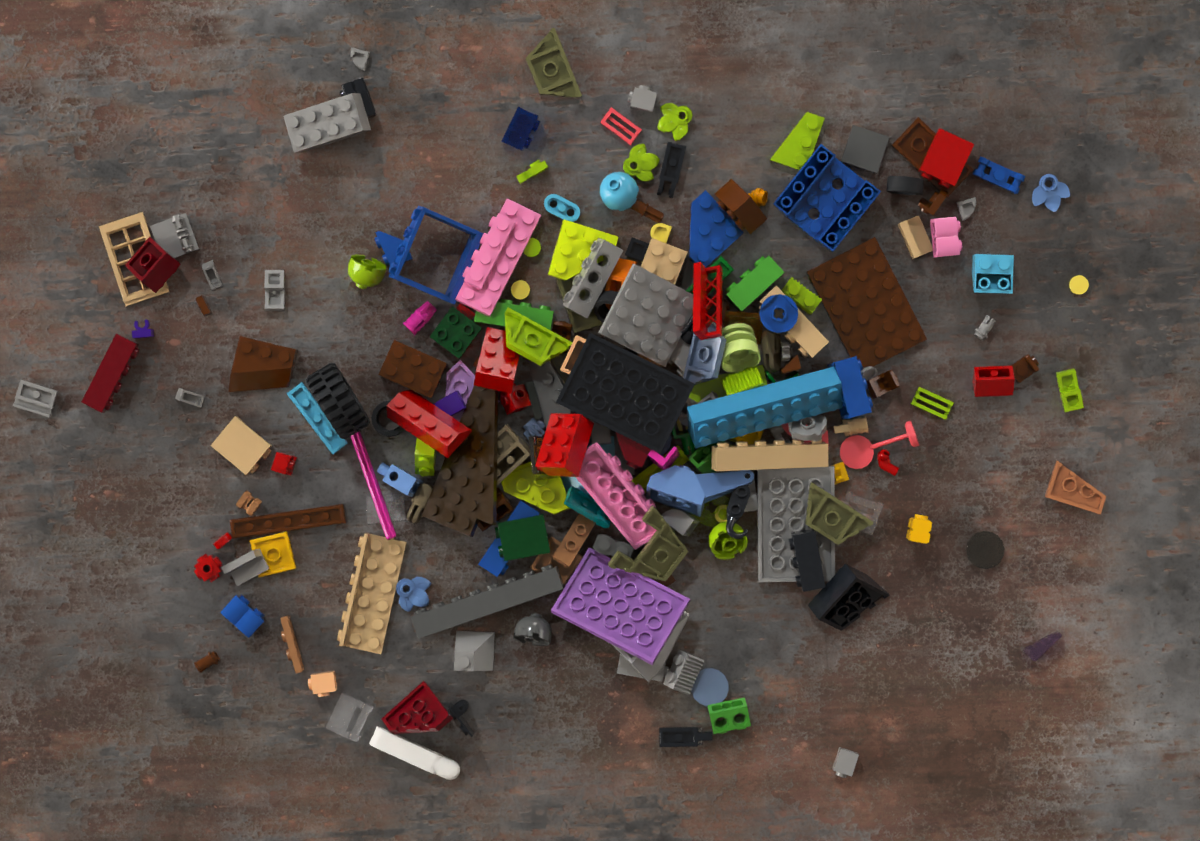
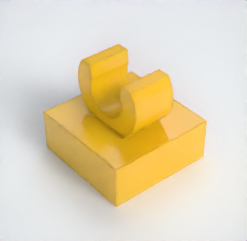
M843 461L831 465L835 466V484L849 480Z

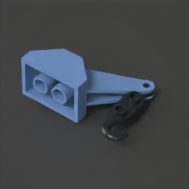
M674 465L650 476L647 484L646 498L700 517L705 503L732 492L727 506L726 531L730 537L741 539L747 535L748 529L738 534L733 531V527L744 514L750 497L748 486L754 481V473L751 470L695 474L687 466Z

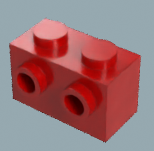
M1013 366L974 367V396H1013L1015 381Z

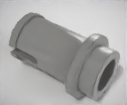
M986 315L978 329L974 330V336L982 341L985 338L987 339V335L994 324H996V321L993 318L990 320V316Z

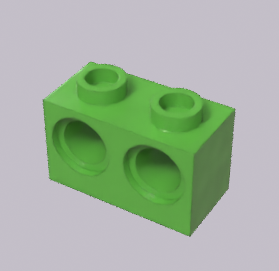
M745 697L707 705L713 734H724L730 730H742L751 726Z

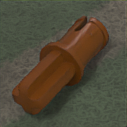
M638 199L630 207V209L640 213L641 217L645 216L656 223H660L664 217L662 212L649 206V203L645 204Z

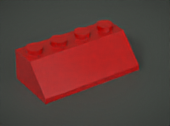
M413 390L399 392L386 406L387 418L447 458L472 432L470 428Z

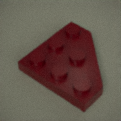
M423 681L381 720L390 732L402 734L438 732L453 717L429 685Z

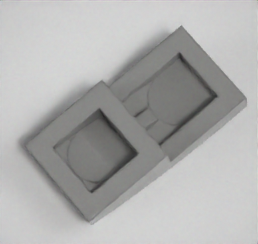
M265 270V311H285V271Z

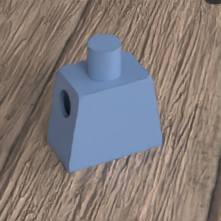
M381 463L377 470V473L384 476L383 481L410 497L414 496L417 488L424 482L394 464L388 466L385 463Z

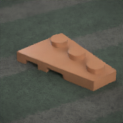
M1056 461L1045 497L1101 515L1106 496L1059 461Z

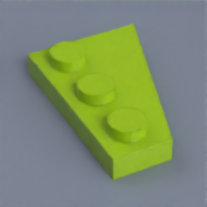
M806 112L771 157L770 161L800 170L813 154L825 118Z

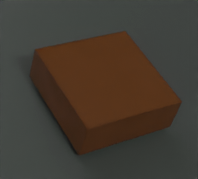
M202 295L197 297L195 300L204 316L212 314L205 297Z

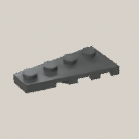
M527 359L545 427L547 428L551 413L578 414L556 403L563 389L564 382L552 360L540 366Z

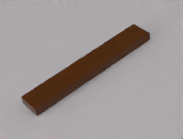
M344 504L231 519L229 521L232 539L342 524L346 523Z

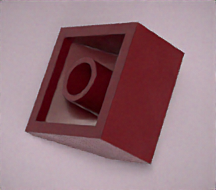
M151 237L144 242L125 264L143 284L155 293L164 286L165 282L181 265Z
M616 432L624 459L627 460L626 464L635 469L638 466L642 468L651 449Z

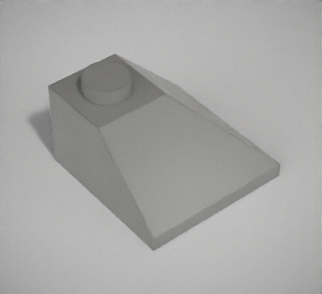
M456 631L454 671H493L495 632Z

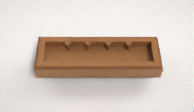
M579 513L552 559L569 568L596 522Z
M289 615L280 618L284 630L281 631L283 642L288 644L289 649L286 650L289 661L292 660L295 673H300L304 671V665Z

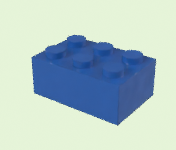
M857 356L827 364L828 368H835L842 383V408L839 409L842 420L871 413L873 404L871 398L866 393L868 385L866 379L862 378L861 371L863 367L860 359L857 360Z

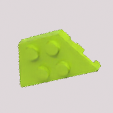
M509 307L504 313L506 347L540 366L570 349L573 343Z

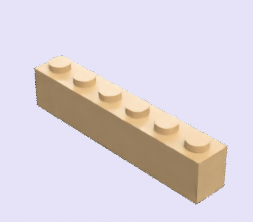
M793 439L792 443H785V440H774L772 444H766V441H755V444L739 441L736 442V445H729L728 442H718L717 446H711L712 469L715 471L828 467V443L822 442V439L819 441L811 440V442Z

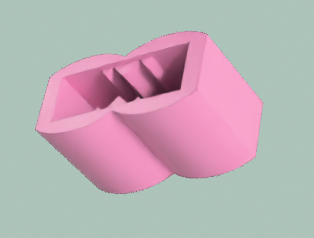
M957 218L930 219L934 258L960 255L962 241L958 238V232H960L961 226Z

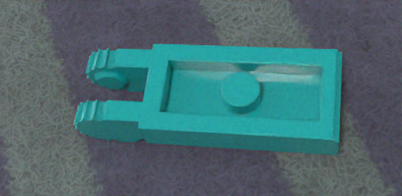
M574 486L568 489L564 505L596 522L598 526L603 528L610 527V521L606 519L609 517L591 496Z

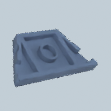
M713 324L708 327V332L716 331V327ZM693 333L683 375L684 379L697 385L718 378L727 341L723 335L700 340Z

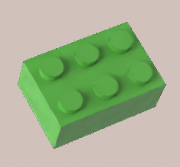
M762 256L754 263L755 269L752 271L748 269L739 277L741 281L738 284L733 282L725 290L727 292L725 297L740 313L785 273L770 256L767 258Z

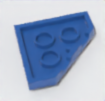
M706 190L691 203L688 257L693 263L701 262L707 267L744 232L738 228L731 217L721 209Z

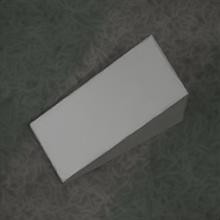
M213 260L202 264V270L211 290L223 286Z
M178 388L175 399L201 407L205 396Z

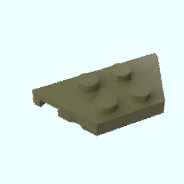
M552 28L545 38L539 42L537 47L526 57L527 64L540 95L580 98L582 94L556 30Z
M813 482L810 483L806 525L837 545L846 541L849 537L858 534L859 531L873 525L874 522Z

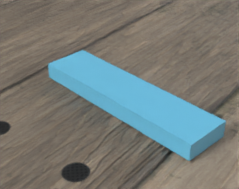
M303 382L287 393L332 454H335L348 444L346 439L339 437L320 405Z

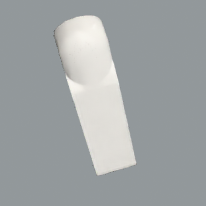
M376 727L374 735L369 742L371 746L445 779L454 780L460 774V766L456 761L398 734H393L382 727Z

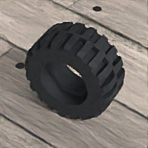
M329 363L307 377L306 382L312 394L341 439H347L369 425L370 420L335 363Z

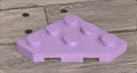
M461 360L446 373V396L459 391L466 405L474 387L475 375ZM464 410L452 417L460 422Z

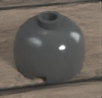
M531 613L530 616H525L517 622L513 639L524 644L528 641L532 642L531 645L548 646L549 643L551 644L552 628L549 622L542 618V615Z

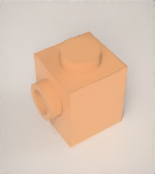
M335 671L313 673L310 675L311 678L308 679L309 690H312L313 694H318V697L329 696V692L338 690Z

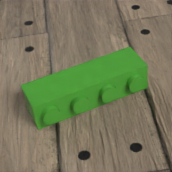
M501 299V302L497 303L490 317L478 311L475 313L474 322L505 327L504 313L509 307L549 330L552 328L554 311H550L551 307L539 305V309L532 308V304L520 302V305H514L512 300Z

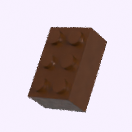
M394 340L378 375L429 398H433L448 363Z

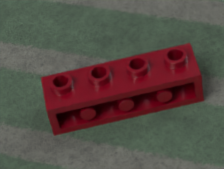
M115 334L81 401L82 403L101 413L111 409L114 402L112 398L115 393L118 394L122 387L120 382L123 376L126 377L131 369V366H129L131 360H135L139 354L138 343L120 334Z

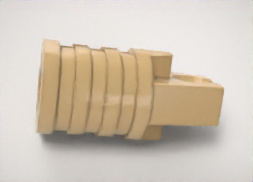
M866 416L843 419V424L833 426L835 434L844 432L845 436L869 433Z

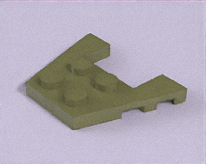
M652 505L642 520L657 531L635 560L618 550L608 565L613 569L619 568L626 572H635L642 574V576L666 581L688 553V549L655 506Z

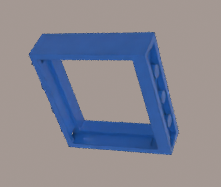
M418 206L411 215L412 222L410 226L405 229L404 241L397 248V257L395 262H392L389 267L390 274L388 277L455 305V299L465 279L462 275L467 266L471 267L473 260H471L475 250H478L484 233L425 207ZM424 215L470 234L445 294L399 275Z

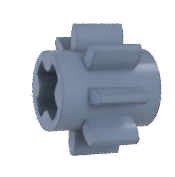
M532 418L523 426L526 430L523 435L528 440L531 438L534 440L535 437L536 441L545 433L543 429L545 424L541 419L536 421Z

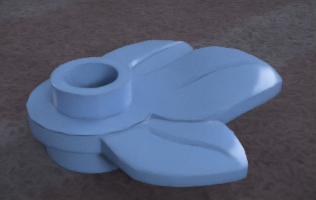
M1046 174L1040 178L1039 186L1033 190L1032 202L1034 206L1044 203L1049 210L1056 212L1060 206L1061 198L1070 197V191L1065 183L1058 182L1054 175ZM1047 180L1051 181V187L1045 185Z
M419 576L412 580L404 578L398 581L396 592L400 596L399 604L401 608L410 612L413 605L418 607L428 606L429 598L425 590L430 587L431 582ZM408 585L409 590L404 592L403 587Z

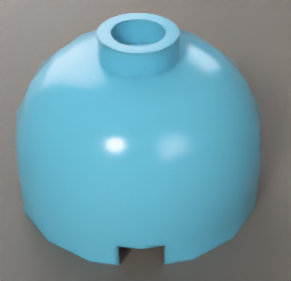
M613 172L602 180L599 193L602 201L609 209L624 211L636 202L639 188L636 181L629 174Z

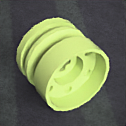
M735 323L722 328V335L727 340L721 362L722 369L728 373L735 374L747 367L757 366L761 357L754 329L744 323Z

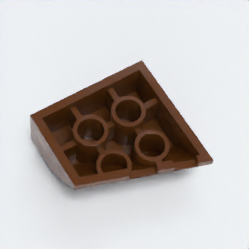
M239 336L230 374L229 392L289 387L298 350Z

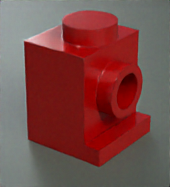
M276 452L271 470L285 475H292L297 457Z

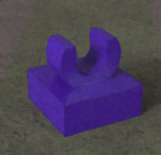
M145 320L143 328L139 327L138 321L134 322V327L137 330L132 331L133 339L154 337V330L148 329L150 326L149 320Z

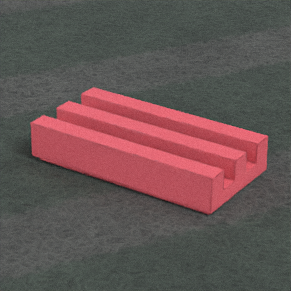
M612 107L600 122L630 146L642 131V129ZM611 113L636 130L635 134L610 116ZM608 119L609 121H611L613 124L622 129L632 138L628 139L622 133H620L611 125H609L606 122V120Z

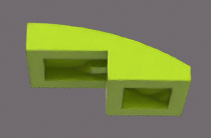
M1073 368L1055 372L1064 411L1069 412L1084 408L1076 370Z

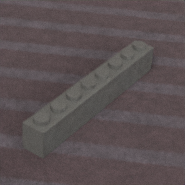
M552 564L541 567V572L534 573L533 570L524 573L523 578L516 580V577L505 580L506 584L498 586V583L487 586L488 590L480 592V589L469 592L468 597L462 598L460 595L451 598V603L444 605V602H439L432 605L433 609L426 611V608L414 611L415 615L411 619L418 639L564 589L565 586L558 566L552 567Z

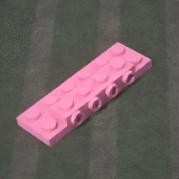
M506 199L497 217L493 216L488 225L491 228L488 234H483L480 240L482 244L480 250L474 251L471 258L474 262L471 267H466L462 275L465 279L455 299L456 301L482 314L491 316L541 218V214L510 199Z
M598 442L589 446L584 456L579 477L576 478L636 550L647 543L657 531L642 520L652 505L656 508V505L652 499L647 500L643 495L644 490L641 485L634 484L631 473L628 470L624 471L622 469L621 461L617 456H612L610 453L606 454Z

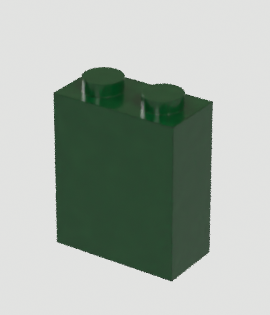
M544 514L498 522V527H495L496 538H500L502 545L498 546L500 558L504 557V561L550 553Z

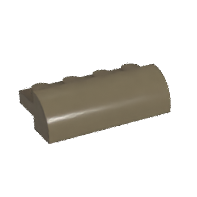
M508 424L497 433V485L532 454L525 440L522 437L520 438Z

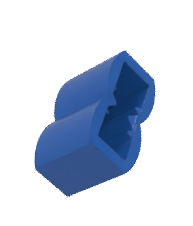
M236 595L220 613L245 636L250 638L265 621L262 618L264 614L258 608L252 609L248 605L250 601L246 597Z

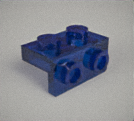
M518 107L502 142L522 152L524 148L528 149L532 141L530 135L532 131H537L541 122L538 120L539 115Z

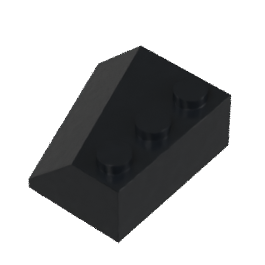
M845 563L832 579L826 583V588H823L808 606L818 620L842 631L860 618L861 612L867 608L872 609L876 606V601L882 597L885 599L890 594L867 574Z

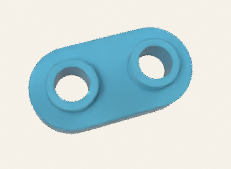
M550 194L544 200V207L549 213L571 222L578 220L580 209L576 204L557 194ZM551 201L557 202V206L555 208H552L550 206ZM569 209L574 211L573 216L567 215Z

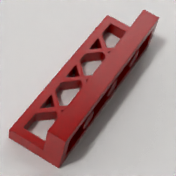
M701 262L694 263L693 333L700 340L722 336V267L718 265L706 268ZM717 272L716 278L710 282L708 274ZM714 288L716 289V294L710 299L708 298V293ZM714 305L716 312L709 316L708 310ZM714 322L716 324V331L708 332V327Z

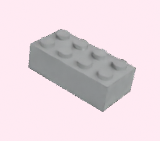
M351 93L283 116L294 153L309 151L371 130L361 93Z

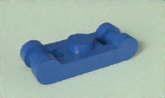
M984 157L979 158V165L973 171L974 176L1014 194L1019 193V186L1021 182H1024L1026 176ZM986 167L991 168L989 174L984 173ZM1009 177L1014 179L1012 185L1007 183Z

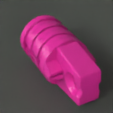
M427 301L415 310L403 324L416 335L428 323L437 309Z

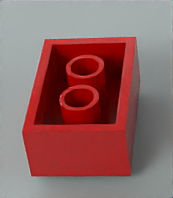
M487 327L475 373L474 386L512 393L521 355L506 347V331Z
M551 413L535 467L548 476L579 477L594 423L582 414Z

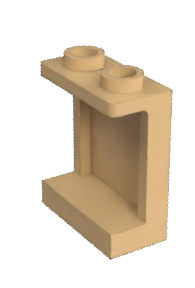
M235 416L211 444L216 451L245 475L249 473L254 474L260 466L258 462L262 458L266 459L272 452L270 449L272 445L247 426L238 416Z

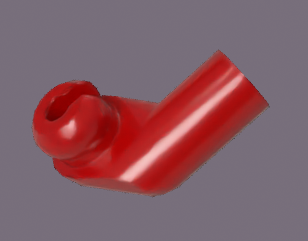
M886 449L879 451L877 455L879 467L895 476L899 467L890 463L889 451Z

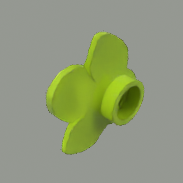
M674 103L662 105L660 110L664 116L658 122V130L663 132L672 131L675 141L682 139L687 134L688 123L693 117L691 109L687 106L678 107ZM681 112H684L686 115L684 119H681L679 116Z
M638 144L630 150L629 158L623 163V170L630 176H636L640 181H651L654 179L651 170L658 165L660 158L655 154L646 153L645 144ZM631 163H634L636 165L635 169H632L630 167Z

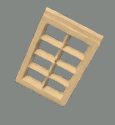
M143 212L99 226L125 306L170 292L167 282L155 293L150 288H146L145 284L140 281L142 290L128 293L125 282L137 279V277L131 275L123 278L120 266L125 265L131 258L118 262L115 250L128 246L132 257L134 255L132 245L146 241L151 237ZM140 225L144 236L130 240L126 229ZM123 230L126 242L113 246L109 235Z

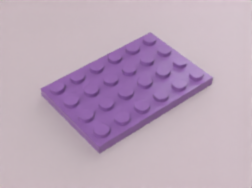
M589 547L552 607L551 613L653 665L690 603V599L646 576H642V574L630 573L623 569L609 567L608 563L611 558Z

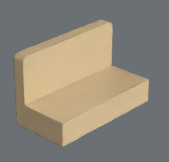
M915 216L898 224L912 259L933 251L920 216Z

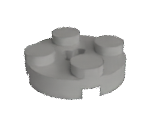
M819 414L800 419L799 421L789 422L788 429L792 439L803 441L821 440L822 435L827 430L826 417Z

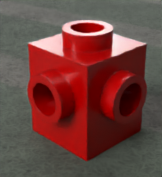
M514 383L512 393L501 392L499 394L501 404L504 406L507 415L523 411L531 406L529 394L524 384L516 386V383Z
M204 554L197 559L198 563L194 565L196 576L199 580L203 579L204 582L207 580L213 582L220 577L219 573L223 571L221 569L223 566L222 562L213 554L210 556ZM205 565L210 566L211 569L209 572L205 571Z

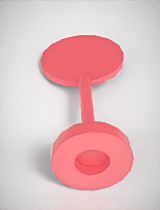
M910 420L905 423L906 434L875 444H871L870 440L861 435H852L846 438L840 447V458L849 468L862 469L872 461L874 449L906 438H909L911 446H919L912 421Z

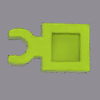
M545 160L533 162L530 164V169L517 175L516 178L521 184L549 169Z

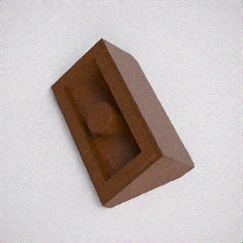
M795 355L780 370V374L800 370L801 365L798 355Z

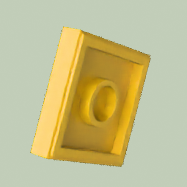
M288 531L250 540L252 550L260 548L269 566V570L259 574L258 577L296 569Z

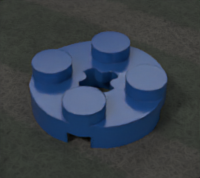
M781 294L772 295L761 305L759 311L760 321L771 332H787L797 322V305L788 296ZM775 309H782L784 311L782 319L774 317Z

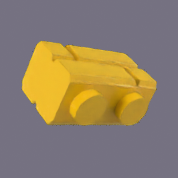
M915 514L914 518H909L908 527L910 529L907 530L906 538L913 542L927 544L930 540L929 532L932 528V522L928 520V516Z

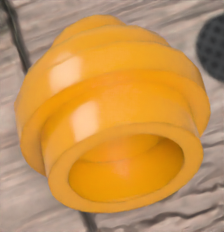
M756 188L751 193H748L758 207L766 205L768 192L764 191L763 188Z

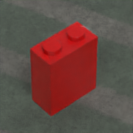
M939 128L918 172L922 173L921 176L927 180L932 181L933 178L940 181L939 185L947 189L955 187L974 144Z

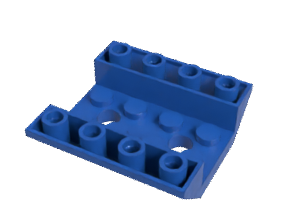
M820 144L773 205L814 240L833 252L881 191L869 181H864L839 161L835 154ZM834 179H840L843 182L841 189L833 188L832 182ZM810 209L818 210L819 217L813 220L808 216Z

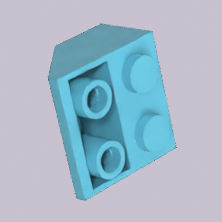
M972 255L974 293L1013 294L1014 255Z

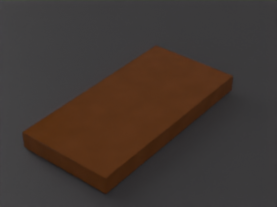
M918 117L891 146L919 171L936 133ZM966 163L955 187H949V189L940 186V181L933 178L932 181H928L939 191L942 188L948 192L946 198H948L974 169Z

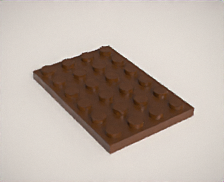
M875 237L807 271L819 298H822L821 302L849 357L857 356V360L860 359L863 369L868 366L874 367L927 340Z

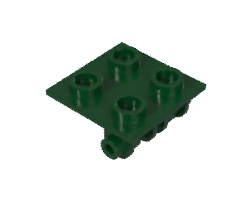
M452 306L430 335V338L460 359L482 328Z

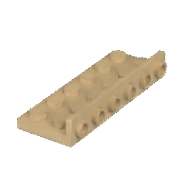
M364 533V537L360 536L358 547L361 548L360 555H356L354 566H357L356 573H352L350 585H353L352 591L347 593L345 603L348 604L347 611H343L341 619L344 626L343 630L339 629L337 641H340L339 646L382 654L407 542L396 539L387 540L386 537L370 533Z

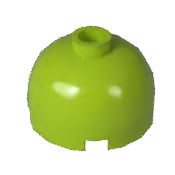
M355 254L351 256L347 270L349 277L356 283L358 288L367 289V287L378 285L383 280L387 266L377 259L372 258L371 261L365 259V255Z
M727 521L713 527L708 539L712 553L716 558L723 560L734 558V554L738 552L741 554L748 544L746 536L741 539H734L728 535L726 531ZM736 523L734 524L733 531L740 534L744 532L741 526Z

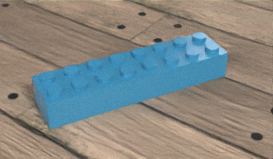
M830 367L687 406L688 432L695 448H699L789 422L799 421L807 417L817 416L829 411H835L842 408V383L835 368Z

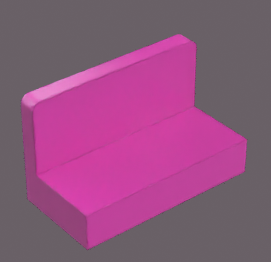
M675 446L665 458L654 450H651L648 454L651 462L662 470L670 468L680 455Z

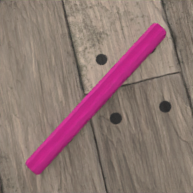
M359 431L352 435L351 439L387 540H391L396 537V533Z

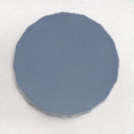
M704 668L699 671L700 673L696 677L695 684L691 688L694 699L705 706L722 702L729 691L725 675L720 670L714 668Z

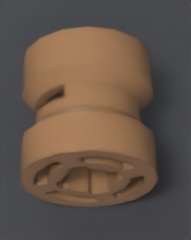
M246 490L236 503V506L240 509H245L246 513L252 516L262 501L259 498H254L252 493Z

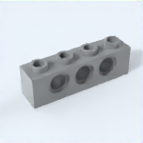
M601 238L593 242L590 249L591 253L584 259L581 265L582 270L573 279V286L563 299L564 303L562 306L585 318H588L623 252L619 247ZM602 255L603 262L602 264L598 265L597 259L599 256ZM593 272L594 279L593 281L589 282L588 276L590 273ZM584 289L585 296L580 299L579 293Z

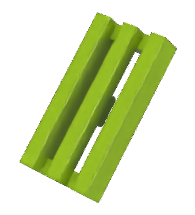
M918 387L911 402V405L944 420L947 419L954 402L921 387ZM920 392L948 404L947 408L920 396ZM917 399L945 411L944 414L917 403Z

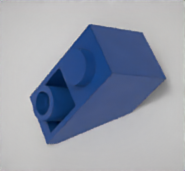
M377 231L375 232L377 235L374 238L378 248H383L385 254L382 257L386 266L391 265L396 260L398 246L404 240ZM410 251L404 263L413 260Z

